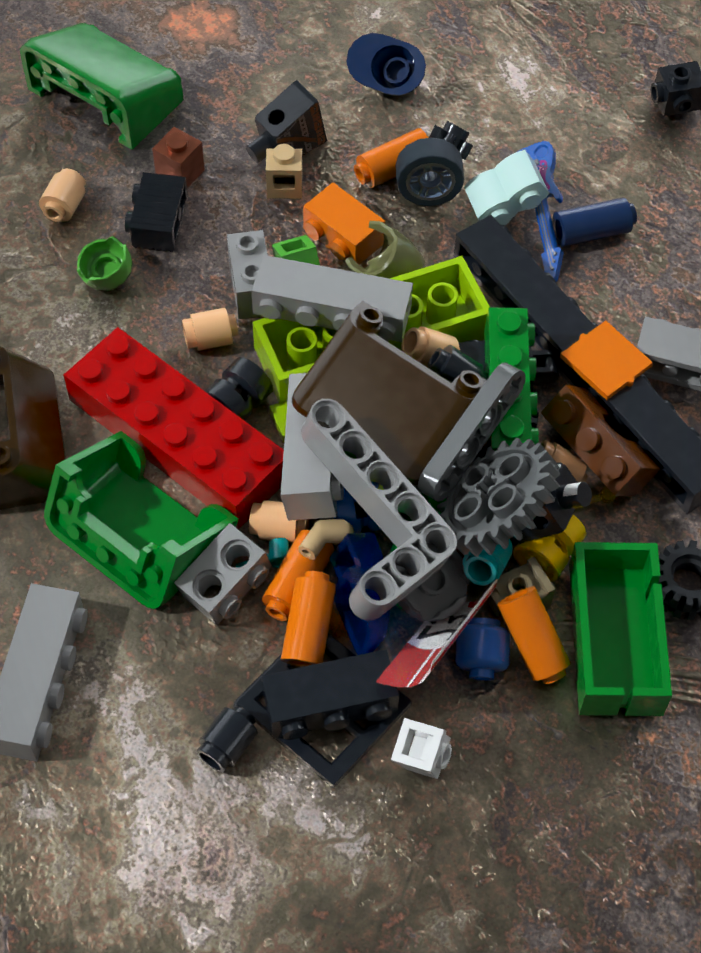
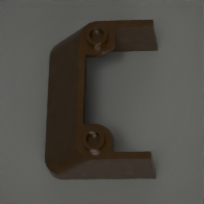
M0 346V385L4 384L10 440L0 441L1 510L45 503L55 465L65 460L66 456L57 386L53 372L42 364Z

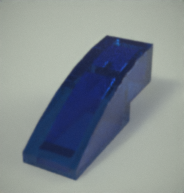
M347 533L330 556V561L339 579L336 583L334 602L357 655L371 653L376 650L386 637L390 618V610H388L375 620L361 619L353 613L349 604L350 594L361 577L383 559L374 533ZM365 589V592L371 599L380 601V597L375 591Z

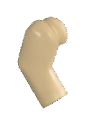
M344 519L319 520L309 531L298 547V550L304 557L315 560L326 543H333L334 545L340 543L341 548L349 546L354 539V528Z

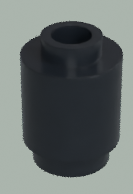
M448 345L444 349L438 348L428 362L429 369L450 383L465 370L474 371L485 380L488 379V373L483 370L482 364L452 345Z
M236 706L234 709L224 707L200 738V747L197 749L196 754L205 764L218 772L223 773L228 766L233 767L258 734L254 726L255 718L241 707Z

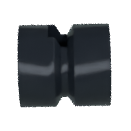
M238 357L222 373V379H216L205 392L245 421L253 413L252 408H258L273 392V385L266 373L257 364L249 359Z

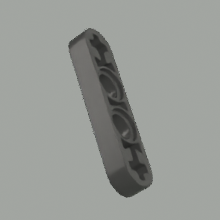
M506 362L497 366L423 470L418 481L419 492L437 502L443 501L451 493L521 393L526 378L522 370Z

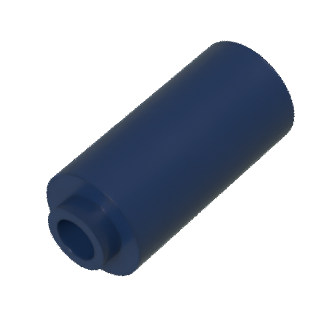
M624 197L556 211L553 214V228L556 240L561 247L630 233L633 229V224L637 222L635 206Z

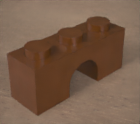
M565 385L541 411L544 418L615 496L635 497L660 470V467L636 441L624 439L606 423L605 420L610 416V413L587 388Z

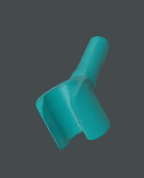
M275 538L269 542V553H267V556L273 568L279 569L290 549L289 541L286 538ZM249 560L237 563L236 568L243 567Z

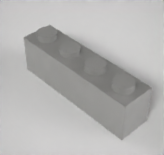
M263 255L252 288L253 314L262 315L268 319L278 318L298 322L305 326H319L338 331L351 311L362 301H365L372 307L377 308L383 315V325L377 335L386 341L402 342L412 305L413 283Z
M645 316L637 348L653 364L643 374L647 378L701 391V329L690 328L670 323L664 319H654Z
M307 373L289 374L281 498L288 521L336 517L337 500L344 499V486L304 442L301 429L306 417L297 412L292 404L293 393Z
M33 583L30 585L0 675V755L37 762L41 748H47L50 743L53 726L49 722L53 709H59L62 704L65 691L62 680L65 671H71L76 658V646L73 645L77 633H83L87 623L88 611L83 608L79 592Z

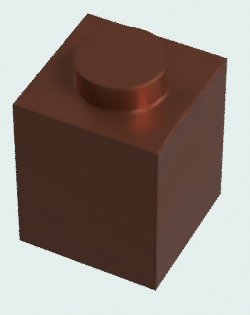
M173 127L152 148L155 173L186 177L187 188L205 170L202 141L176 127Z

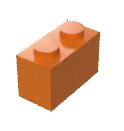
M334 182L303 206V229L311 239L318 240L328 247L339 260L353 258L360 265L383 245V233L369 228V222L371 220L385 223V220Z

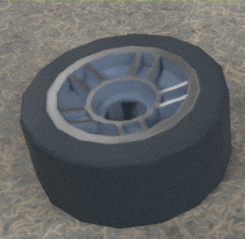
M418 139L406 145L399 153L396 161V178L399 192L406 200L422 206L442 205L452 200L461 191L464 183L461 153L455 145L444 139Z

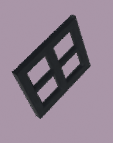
M328 633L325 654L333 660L356 656ZM281 655L233 704L234 708L238 706L248 711L255 718L256 723L271 736L272 731L267 709L259 702L263 697L261 676L290 670L294 666L282 662ZM398 690V712L392 713L390 717L384 720L370 722L365 728H362L355 721L350 722L345 729L355 739L332 763L302 737L294 740H286L283 737L275 739L334 789L410 708L412 701Z

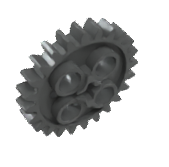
M516 438L509 446L504 440L499 445L497 451H494L489 446L487 447L485 457H475L473 460L474 464L468 467L454 489L446 497V501L437 505L441 512L439 515L456 535L457 546L455 550L458 549L463 555L470 551L475 557H478L484 549L491 555L497 544L506 549L509 539L513 536L520 541L522 539V530L525 527L534 529L536 525L533 519L536 516H546L547 512L542 507L544 504L555 501L550 492L559 488L560 485L555 479L560 475V472L555 467L557 465L556 461L540 443L535 445L531 439H527L522 443L519 438Z

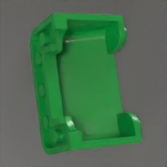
M79 23L32 37L20 48L28 90L41 97L46 91L52 92L56 87L60 86L102 111L105 124L109 126L114 123L122 133L118 137L119 143L131 150L184 100L181 78L176 71L162 66L101 32L91 24Z
M120 431L55 465L44 509V519L49 530L58 539L142 605L155 609L169 601L179 591L174 582L229 523L236 527L239 518L218 504L206 506L200 511L198 517L143 476L146 466L144 450L133 439Z

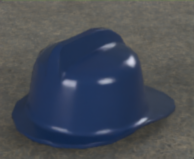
M370 33L362 35L353 42L347 54L348 70L355 81L389 95L401 96L412 92L420 85L425 76L426 63L421 51L410 43L384 34Z

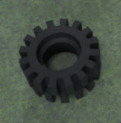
M683 540L677 541L674 548L670 544L665 547L663 554L661 552L659 554L661 576L658 584L662 585L664 612L667 613L671 607L675 609L673 617L679 619L682 612H687V620H694L697 612L701 618V589L696 591L684 589L674 581L673 574L680 569L691 570L701 577V549L696 548L697 541L690 540L688 547H685Z

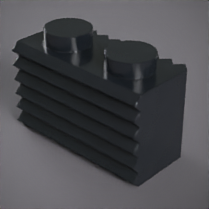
M143 172L141 183H135L133 187L132 203L134 210L127 211L125 217V232L130 233L133 247L148 248L149 250L154 248L155 250L161 249L162 251L168 250L170 252L175 250L188 197L186 177Z

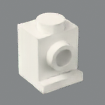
M404 718L391 760L406 770L438 779L441 769L447 767L451 757L452 748L451 744H449L451 738L446 735L447 731Z

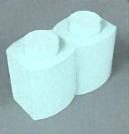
M526 150L506 157L494 169L480 173L464 186L478 220L480 221L492 215L500 225L504 226L518 212L537 207L549 194L534 160Z

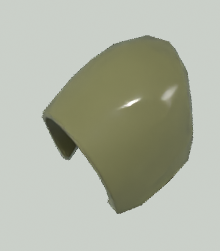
M371 220L369 228L383 233L384 236L383 246L379 255L369 260V266L366 268L359 266L353 258L345 260L352 272L389 279L426 267L422 254L409 239L389 225Z

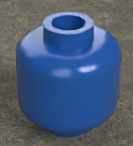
M472 618L456 639L455 662L457 666L462 670L469 671L470 679L494 680V674L506 670L510 664L511 636L509 631L501 627L500 620Z

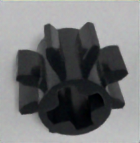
M449 121L446 122L443 128L435 125L429 135V138L444 139L455 145L464 160H466L473 147L472 144L466 141L470 133Z

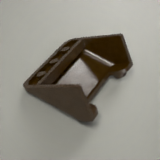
M362 301L351 311L293 393L292 404L297 412L307 417L312 405L316 401L321 399L337 401L411 484L418 485L423 470L487 380L474 371L465 370L450 383L378 336L377 334L383 325V315L377 308ZM317 421L322 427L330 428L325 422Z

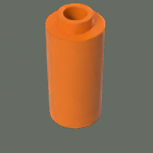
M417 128L358 155L356 165H354V172L358 181L361 184H366L369 188H374L395 178L396 161L399 153L406 145L418 139L429 137L422 129Z
M301 530L298 533L262 597V602L266 606V612L277 620L287 621L289 617L296 577H305L306 571L323 572L335 551L332 543H326L315 560L304 557L299 552L298 547L310 530Z
M306 571L305 577H296L281 654L282 662L299 667L323 663L337 587L335 583L329 581L330 575L318 571Z
M533 586L519 590L499 601L497 604L532 679L534 681L542 680L544 684H550L563 678L567 674L565 669L571 662L536 587Z

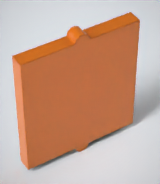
M606 320L588 334H580L579 340L560 354V358L606 400L625 386H633L634 380L651 368L653 364L647 356Z

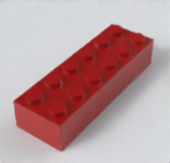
M119 327L114 329L63 374L71 402L113 434L122 431L142 447L145 458L206 506L218 504L239 518L236 525L238 530L249 520L253 503H262L264 500H269L281 488L284 450Z

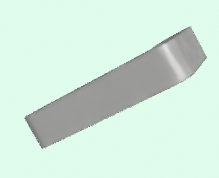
M321 399L312 405L303 423L301 434L304 442L397 547V549L369 569L361 577L350 594L349 604L353 613L364 620H375L439 571L455 551L457 538L451 527L346 409L335 400ZM317 421L325 422L330 428L322 427ZM344 451L353 453L357 459L350 458ZM371 482L379 483L383 486L384 490L377 489ZM398 512L407 514L412 521L404 520ZM426 543L433 544L435 547H437L439 553L430 550ZM396 566L404 567L408 570L410 576L402 575ZM365 589L375 591L379 595L380 601L371 599L365 592Z

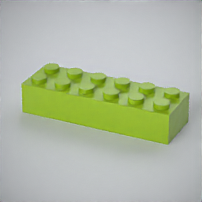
M463 256L390 278L413 283L412 305L404 336L410 328L424 326L454 336L458 342L485 340L484 330L490 306ZM262 318L253 321L254 349L266 375L273 385V391L278 402L287 401L289 374L307 373L337 330L319 326H305L298 322L278 318ZM387 341L401 350L402 342Z

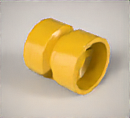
M573 514L567 528L562 533L517 544L513 550L514 559L519 566L527 563L528 559L535 556L549 580L553 582L558 579L568 564L575 542H583L587 534L585 526Z

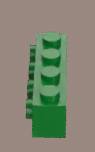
M489 307L484 330L485 372L488 373V378L498 365L505 362L522 370L526 378L521 393L487 440V447L490 446L494 451H497L502 441L505 440L510 446L516 438H519L522 443L527 439H531L536 445L539 443L538 428H532L531 416H536L538 400L537 392H530V381H535L536 358L529 357V347H533L535 342V324L528 323V308Z

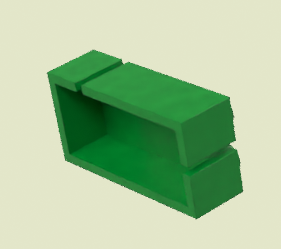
M575 542L569 563L579 715L617 716L619 709L625 708V716H664L672 698L662 585L658 584L661 576L658 544Z

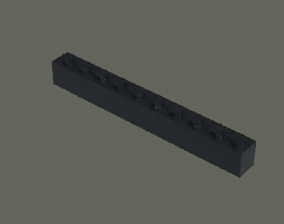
M489 215L458 232L455 239L454 257L463 256L476 282L500 308H528V323L535 324L534 346L538 350L554 351L558 372L569 385L587 388L610 413V416L605 420L606 423L624 439L636 441L660 467L654 479L686 514L701 506V437L693 427L688 426L677 415L675 408L669 401L662 399L652 388L650 381L644 374H641L634 380L633 386H625L606 400L560 358L561 352L577 342L580 334H588L598 325L595 322H591L580 311L577 302L573 298L566 296L557 286L551 274L545 273L538 266L532 254L527 249L522 248L512 238L506 226L500 225L492 215Z

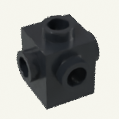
M697 61L658 68L655 82L651 84L650 91L653 102L655 104L658 103L663 116L701 110V69Z

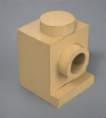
M288 144L277 145L274 149L266 148L267 198L302 199V149H294ZM275 178H295V184H275Z

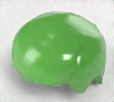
M110 236L108 239H98L85 245L77 257V272L85 284L95 290H113L124 284L131 274V254L126 244L121 243L114 236Z

